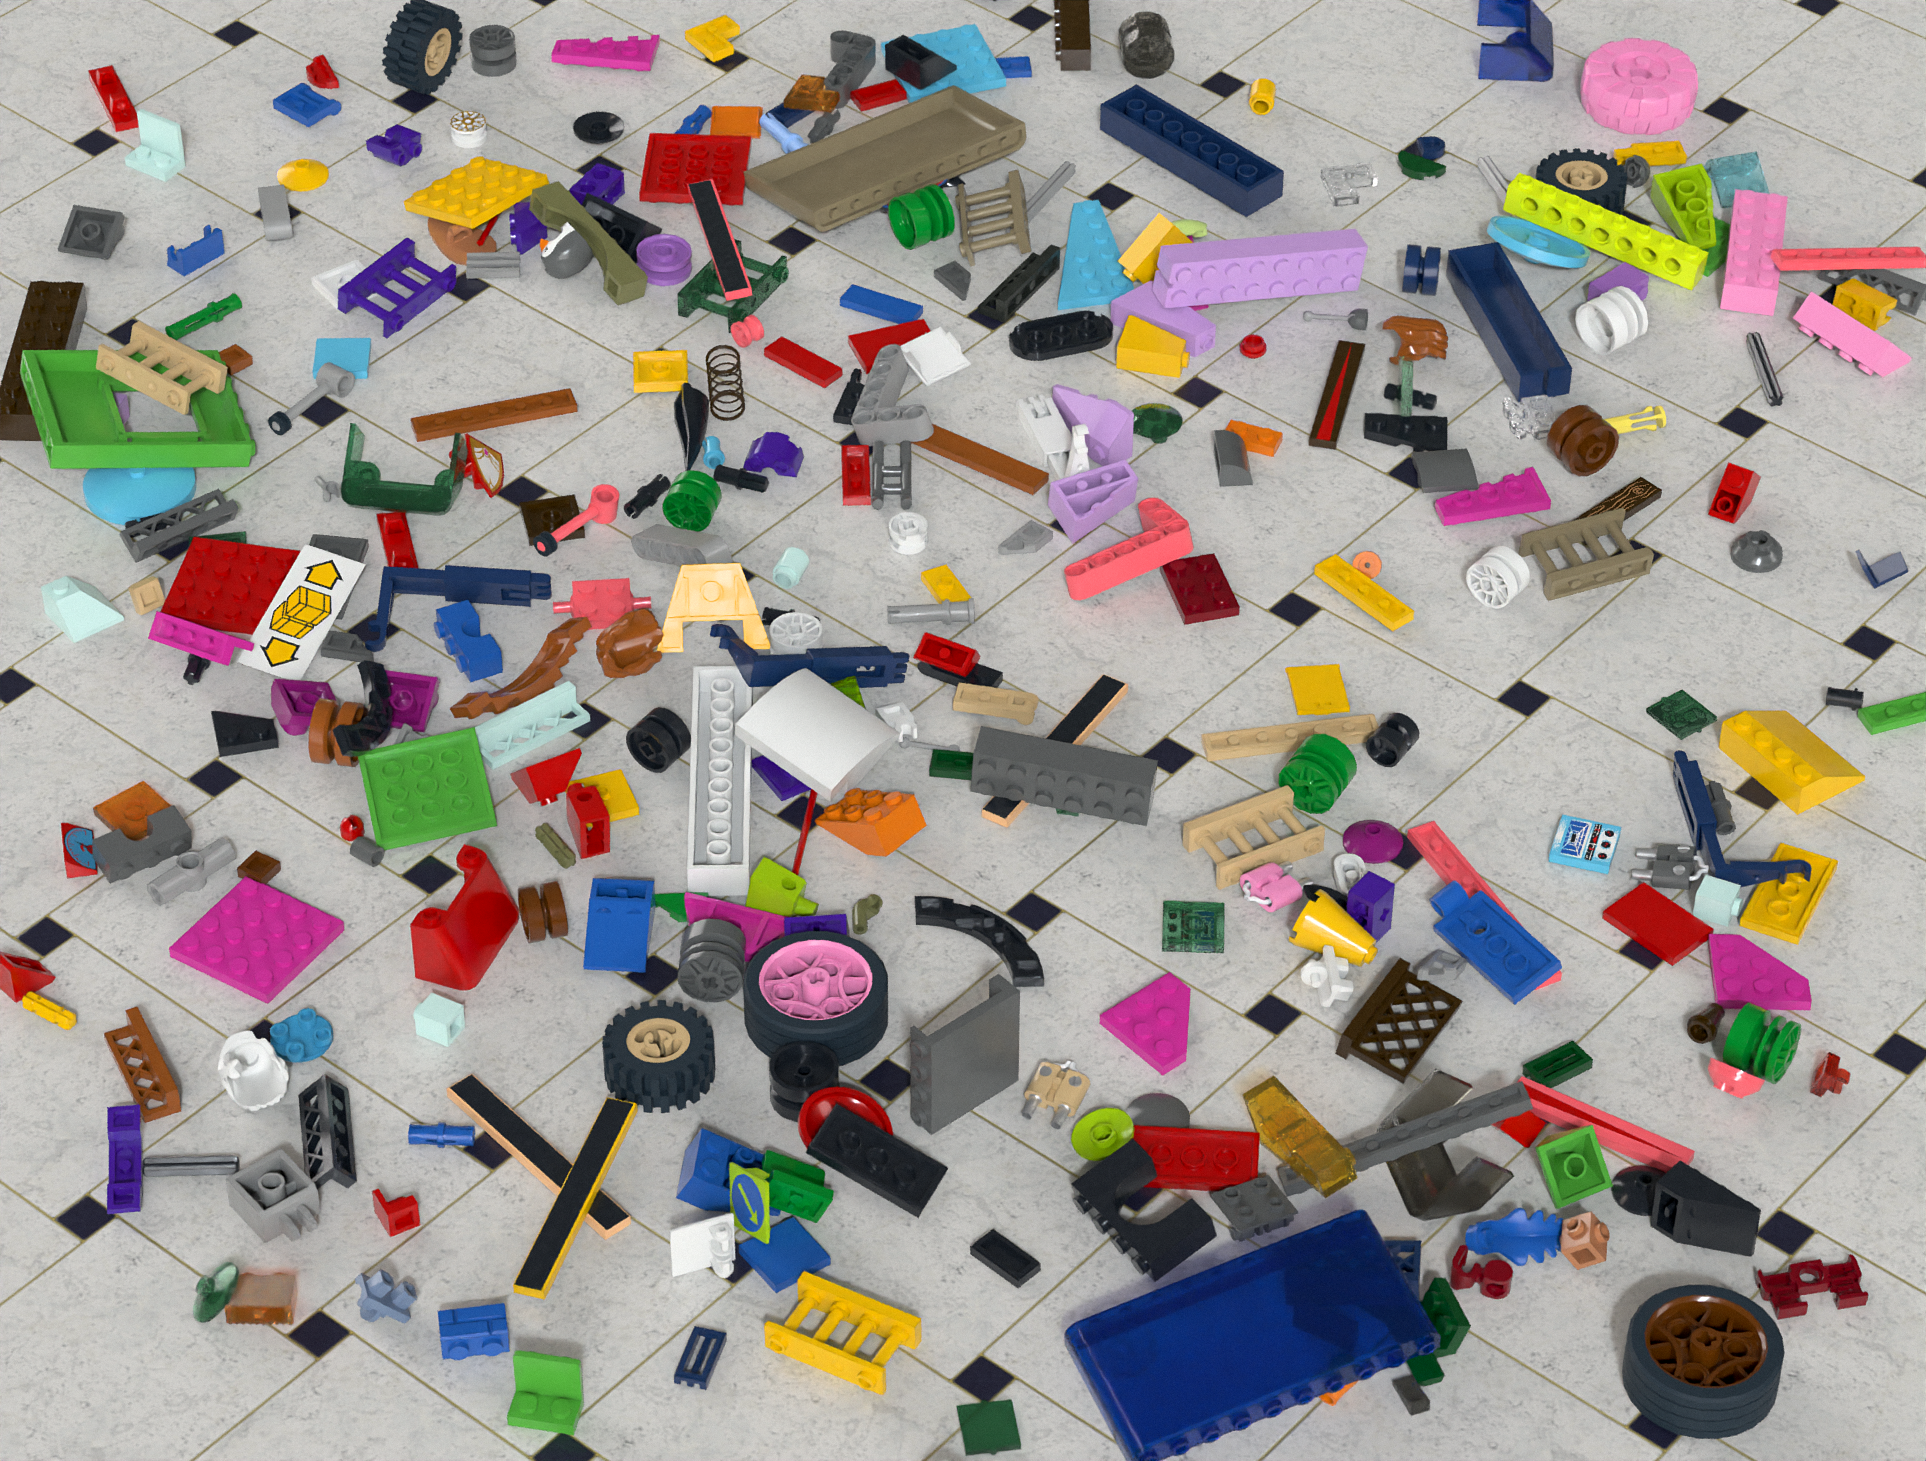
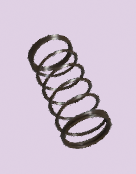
M718 345L709 350L705 357L710 411L718 420L733 421L738 419L745 411L740 354L732 346ZM718 349H729L737 355L729 353L719 354L708 362L710 354ZM720 356H732L737 360L736 364L725 362L714 367L710 366L714 359ZM721 365H733L728 370L715 369ZM736 375L738 377L735 381L727 380L720 383L714 380L718 376L728 377ZM736 384L739 386L736 390L729 389L721 392L715 389L719 385L729 386ZM723 396L737 397L736 400L730 402L718 400V398ZM715 401L723 404L741 401L740 407L731 411L721 410L714 405ZM713 407L723 413H732L739 409L741 411L732 417H722L714 412Z

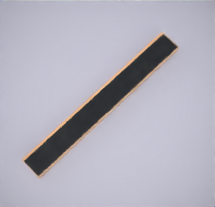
M1103 674L1045 739L1081 745L1127 694L1128 684ZM993 796L982 808V817L1008 828L1029 803L1023 800L1012 801L1008 798Z
M473 1074L446 1089L447 1097L558 1196L573 1166L569 1160ZM599 1189L584 1221L606 1240L631 1224V1216Z

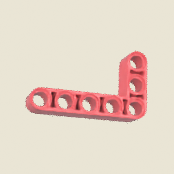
M1159 498L1144 499L1138 504L1144 533L1070 564L1064 569L1070 598L1073 600L1090 598L1191 553L1194 545L1188 521Z

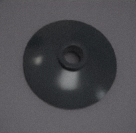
M602 111L590 112L576 119L573 124V132L577 138L588 143H607L622 135L624 132V122L613 113Z
M1643 1165L1625 1168L1612 1181V1196L1615 1202L1627 1212L1640 1216H1652L1656 1184L1666 1173L1657 1168Z

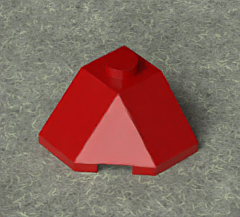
M578 748L511 773L510 776L530 804L539 801L542 807L558 801L557 794L566 791L581 757V749Z

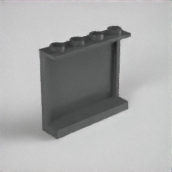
M1000 974L989 979V999L929 1036H926L916 1026L910 1027V1116L917 1126L923 1127L931 1135L1019 1081L1020 991Z

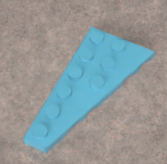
M1099 200L1073 203L1058 299V310L1111 304L1112 300L1134 289L1132 281L1122 273L1125 268L1118 262L1121 254Z

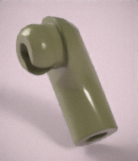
M871 894L868 898L854 905L852 909L854 933L862 935L868 931V920L877 915L883 905L880 896Z

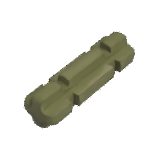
M543 823L535 828L536 838L541 843H544L543 846L558 860L557 862L563 868L568 869L576 864L574 852L568 848L567 844L556 832H553L554 830L549 824Z

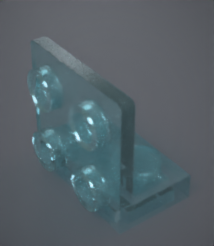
M1757 151L1709 159L1704 165L1710 180L1714 182L1721 208L1733 206L1735 189L1770 194Z

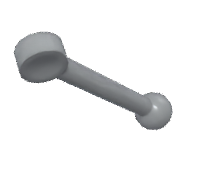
M903 737V742H899L900 747L904 749L916 747L928 750L960 751V747L955 744L949 747L910 741L907 737Z

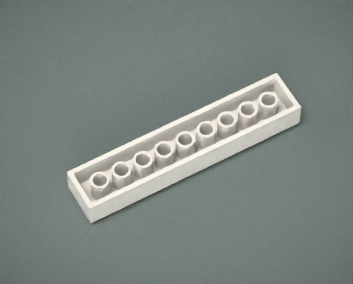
M693 666L687 853L689 893L708 892L709 896L748 895L750 885L752 747L735 736V724L753 706V687H749L746 684L737 666Z

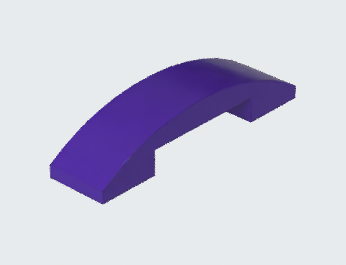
M140 1105L107 1107V1134L109 1139L107 1213L141 1212L143 1191Z

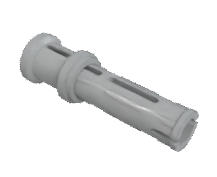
M974 598L961 602H950L949 599H945V601H942V604L887 606L888 624L943 621V624L950 625L951 622L969 621L970 624H975Z

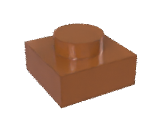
M237 344L219 352L221 361H225L226 367H228L227 373L230 375L240 372L253 364L252 355Z

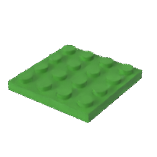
M475 727L376 748L367 754L358 756L376 844L383 848L384 851L497 826Z

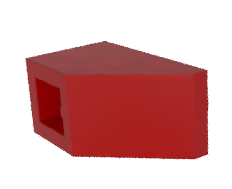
M1728 462L1708 515L1735 525L1751 504L1761 476L1752 470Z

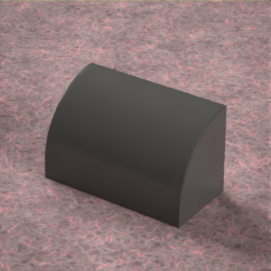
M1214 430L1213 453L1219 486L1253 485L1246 445L1243 439L1231 431Z

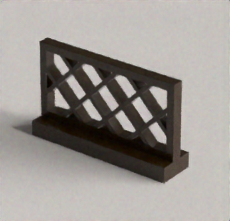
M1399 958L1344 1030L1335 1054L1344 1059H1347L1351 1054L1404 1084L1459 1010L1463 1001L1427 980H1418V975L1409 971L1411 963ZM1410 983L1419 988L1422 994L1409 995L1406 989L1407 985ZM1442 1001L1451 1007L1449 1010L1436 1011L1433 1002ZM1425 1002L1428 1012L1415 1013L1412 1004ZM1405 1004L1408 1013L1394 1015L1391 1006ZM1432 1020L1435 1028L1422 1030L1419 1021ZM1411 1022L1414 1031L1401 1032L1398 1023ZM1390 1023L1394 1033L1380 1034L1377 1025ZM1418 1039L1420 1048L1407 1049L1404 1040ZM1397 1041L1400 1050L1386 1051L1383 1042ZM1367 1043H1376L1379 1052L1370 1053L1361 1048V1046ZM1403 1058L1406 1065L1405 1069L1402 1071L1391 1065L1389 1059Z

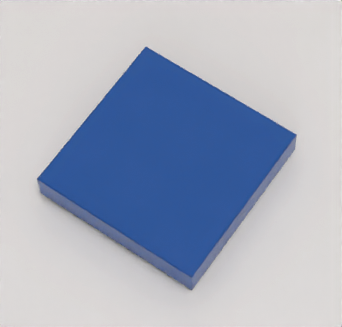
M794 1217L771 1228L768 1244L754 1237L739 1245V1254L775 1293L797 1283L798 1278L804 1271L814 1274L831 1265V1257Z

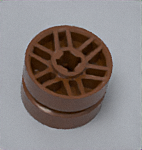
M557 881L541 884L540 897L534 885L518 888L520 916L529 944L544 941L546 938V928L551 939L568 936L566 909Z

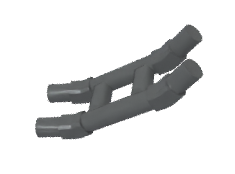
M882 441L873 442L872 505L874 509L880 510L883 508L884 495H900L901 507L905 510L911 508L912 469L910 441H902L900 443V466H884V443ZM884 477H900V484H884Z

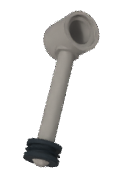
M331 362L322 365L316 376L317 388L285 413L277 411L268 418V424L272 431L277 435H284L292 428V420L326 394L332 393L340 398L347 396L354 386L355 377L353 373Z

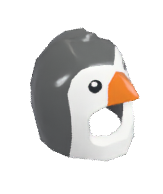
M569 222L561 226L562 233L552 241L540 239L541 260L545 266V271L557 279H565L579 273L594 257L588 243Z

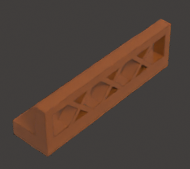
M138 1007L125 1010L128 1026L104 1033V1039L135 1104L140 1105L141 1117L144 1123L181 1112L178 1088ZM130 1036L133 1040L128 1047L115 1044V1041ZM130 1057L142 1060L138 1068L126 1065ZM140 1078L153 1081L148 1089L136 1086ZM150 1099L163 1102L164 1104L150 1110L146 1108Z

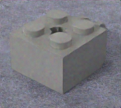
M282 1149L226 1178L229 1205L264 1243L283 1233L289 1240L294 1242L300 1238V1232L297 1228L299 1224H302L310 1232L318 1228L314 1218L315 1215L320 1213L318 1190L314 1182Z

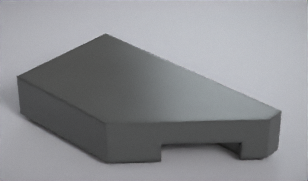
M956 261L934 270L935 279L962 301L966 300L971 282V273Z
M329 630L320 649L321 657L362 662L364 660L374 662L373 653L365 648L357 634Z

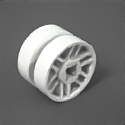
M1495 546L1468 569L1466 579L1471 593L1480 603L1490 608L1499 609L1507 605L1528 586L1530 573L1527 564L1517 552L1505 546Z
M801 612L786 613L777 617L770 625V655L806 654L807 649L823 648L822 625L812 615Z

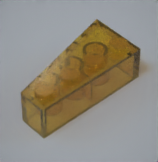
M1275 1076L1270 1077L1242 1094L1255 1131L1260 1132V1144L1323 1197H1329L1358 1179L1353 1166L1356 1164V1160L1352 1152L1347 1147L1343 1148Z

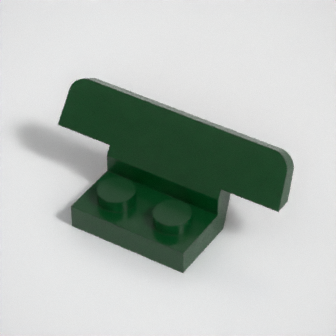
M1434 1278L1422 1301H1420L1419 1307H1377L1414 1382L1419 1386H1428L1442 1382L1445 1374L1437 1358L1456 1354L1471 1327L1447 1279Z

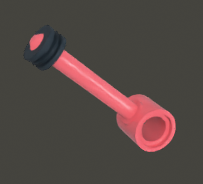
M607 484L595 486L591 492L588 509L551 534L544 531L533 539L536 551L544 557L549 556L557 550V543L591 519L600 524L613 522L617 517L618 490Z

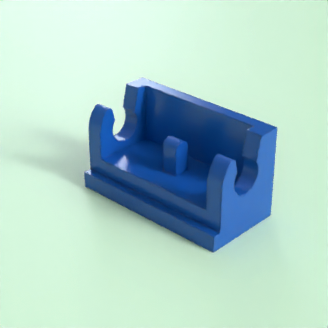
M205 226L203 229L204 238L191 243L184 249H178L176 254L174 246H169L167 248V266L185 277L225 254L222 230L215 228L211 233V226Z

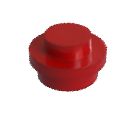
M1247 335L1240 343V352L1250 359L1259 358L1267 351V345L1259 335Z

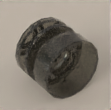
M1144 11L1132 14L1122 22L1118 30V41L1126 70L1131 75L1141 79H1153L1168 71L1174 62L1175 51L1167 21L1157 13Z

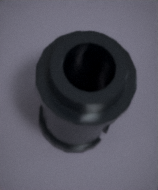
M1828 687L1826 705L1852 708V711L1861 709L1864 692L1858 691V688L1846 690Z

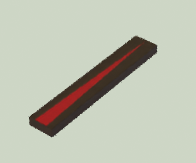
M1339 340L1309 437V446L1336 450L1365 353V344Z

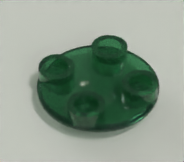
M1148 403L1132 410L1134 413L1133 434L1151 438L1154 443H1165L1169 436L1178 432L1182 427L1183 419L1181 414L1169 405Z

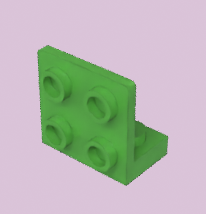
M515 1350L513 1365L516 1391L507 1415L508 1425L574 1435L584 1406L581 1361L566 1356L560 1357L533 1351Z

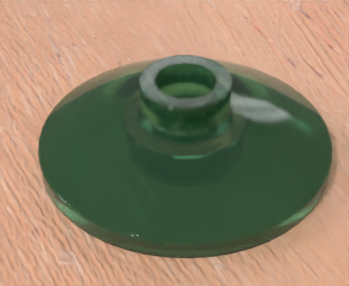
M232 1262L223 1263L208 1276L204 1275L198 1281L195 1288L197 1295L193 1306V1317L200 1323H207L225 1308L238 1283L239 1269Z

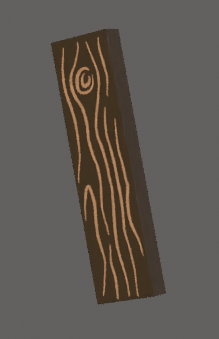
M1640 477L1573 521L1624 508L1626 511L1625 521L1661 498L1662 489Z

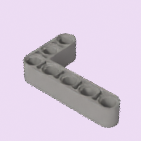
M890 344L879 350L851 418L861 445L873 446L874 441H882L884 445L897 444L902 441L916 442L925 440L934 433V428L924 405L895 406L909 372L902 349L897 344Z
M656 524L631 538L636 554L646 560L677 566L682 564L733 563L726 542L718 535ZM716 620V621L719 622V623H722V622H724V621H726V620Z

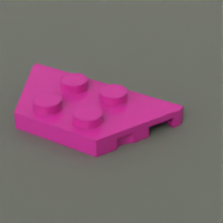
M689 892L684 894L688 927L694 922L704 919H720L732 923L742 931L746 938L745 962H750L762 948L771 942L785 937L784 918H787L786 916Z

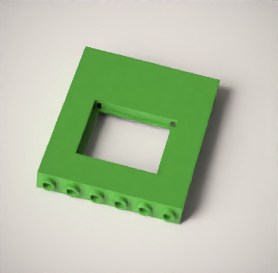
M23 350L20 375L50 469L249 467L250 457L255 454V441L250 439L249 425L243 420V409L239 408L237 404V393L232 390L230 376L226 375L224 390L219 394L205 387L191 394L189 408L198 432H125L112 391L138 390L96 369L98 350ZM196 350L226 366L225 361H221L218 350ZM138 352L129 356V358L137 362L147 358ZM161 364L151 368L160 374L169 370V368ZM180 375L173 381L184 386L192 380ZM127 438H132L131 442H127Z

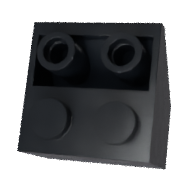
M904 34L885 44L886 70L919 90L957 70V65Z

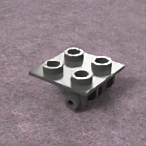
M1269 1175L1210 1194L1212 1200L1234 1226L1229 1229L1230 1236L1234 1241H1245V1239L1254 1237L1255 1233L1258 1236L1263 1235V1229L1266 1233H1269L1272 1230L1287 1227L1290 1225V1222L1294 1221V1215L1298 1214V1210Z

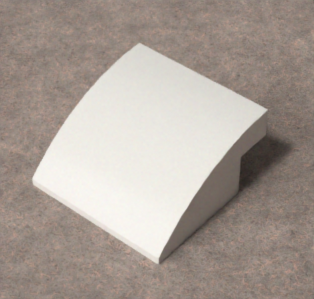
M807 668L791 674L771 688L735 724V736L828 801H831L838 792L844 796L846 792L854 789L900 737L898 731Z

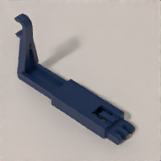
M445 565V570L383 566L377 619L368 622L369 630L371 632H380V637L376 641L367 640L365 648L371 652H379L385 648L395 598L394 593L445 596V601L447 602L469 600L470 603L531 607L532 599L548 600L552 597L551 577L549 574L531 573V570Z
M714 624L711 626L710 631L711 637H721L719 648L728 649L749 687L775 686L786 677L804 668H807L836 689L887 687L888 684L904 683L905 675L903 673L907 672L908 667L905 663L909 662L910 658L908 653L891 652L887 646L807 649L806 654L758 655L754 649L739 638L730 626ZM860 666H864L866 670L875 667L871 671H857V668H860Z
M1682 750L1674 753L1673 779L1693 845L1696 846L1697 850H1700L1704 864L1709 866L1708 876L1741 885V887L1776 879L1784 884L1787 880V874L1798 872L1804 874L1805 880L1810 881L1812 868L1805 860L1798 859L1779 862L1730 861V864H1726L1716 836L1717 820L1697 760L1688 761L1686 753Z

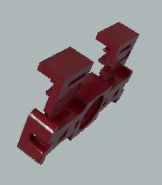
M1849 1254L1848 1260L1845 1263L1823 1266L1821 1259L1789 1264L1787 1272L1763 1276L1761 1269H1759L1755 1280L1757 1288H1761L1760 1295L1762 1299L1768 1301L1770 1297V1303L1777 1320L1806 1315L1808 1309L1807 1301L1799 1302L1797 1299L1802 1295L1826 1292L1829 1290V1287L1830 1293L1836 1294L1835 1305L1837 1310L1866 1305L1869 1296L1867 1291L1862 1292L1859 1285L1862 1272L1855 1256ZM1805 1273L1812 1274L1816 1277L1817 1281L1815 1283H1806L1801 1280L1800 1275Z

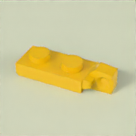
M1680 141L1632 143L1629 148L1614 149L1613 158L1618 160L1617 165L1622 164L1623 166L1625 165V160L1633 157V155L1643 157L1649 166L1686 164L1687 155Z

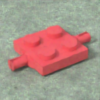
M629 578L572 581L573 594L570 601L553 602L554 614L571 613L573 618L587 617L592 625L588 630L606 629L625 613L634 609H651V596L633 598V594L630 591Z

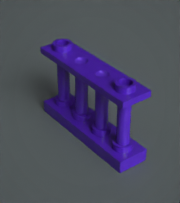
M407 237L338 289L337 309L347 314L354 307L359 306L384 321L383 337L389 338L395 332H399L405 324L445 293L453 290L457 282L456 266L451 264L445 270L439 272L415 258V242ZM411 267L432 280L422 285L403 274L402 271L405 268ZM394 280L415 293L406 299L384 286V284ZM377 293L397 305V307L389 312L368 300L367 297Z

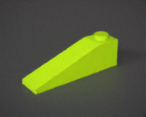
M1702 163L1653 175L1650 197L1661 217L1681 241L1697 246L1699 249L1716 246L1711 192L1712 182Z

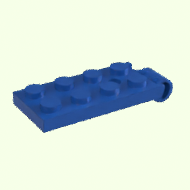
M1453 880L1429 898L1433 909L1443 918L1433 926L1434 932L1461 957L1466 958L1473 968L1514 1005L1562 969L1561 961L1482 890L1469 898L1464 888L1457 881ZM1478 929L1485 930L1481 934H1475Z

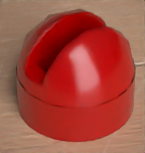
M356 815L344 817L340 824L341 837L347 841H354L357 837H363L365 829L362 819Z

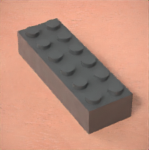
M981 726L973 754L970 792L1008 798L1012 801L1023 800L1026 803L1147 826L1154 798L1158 760Z

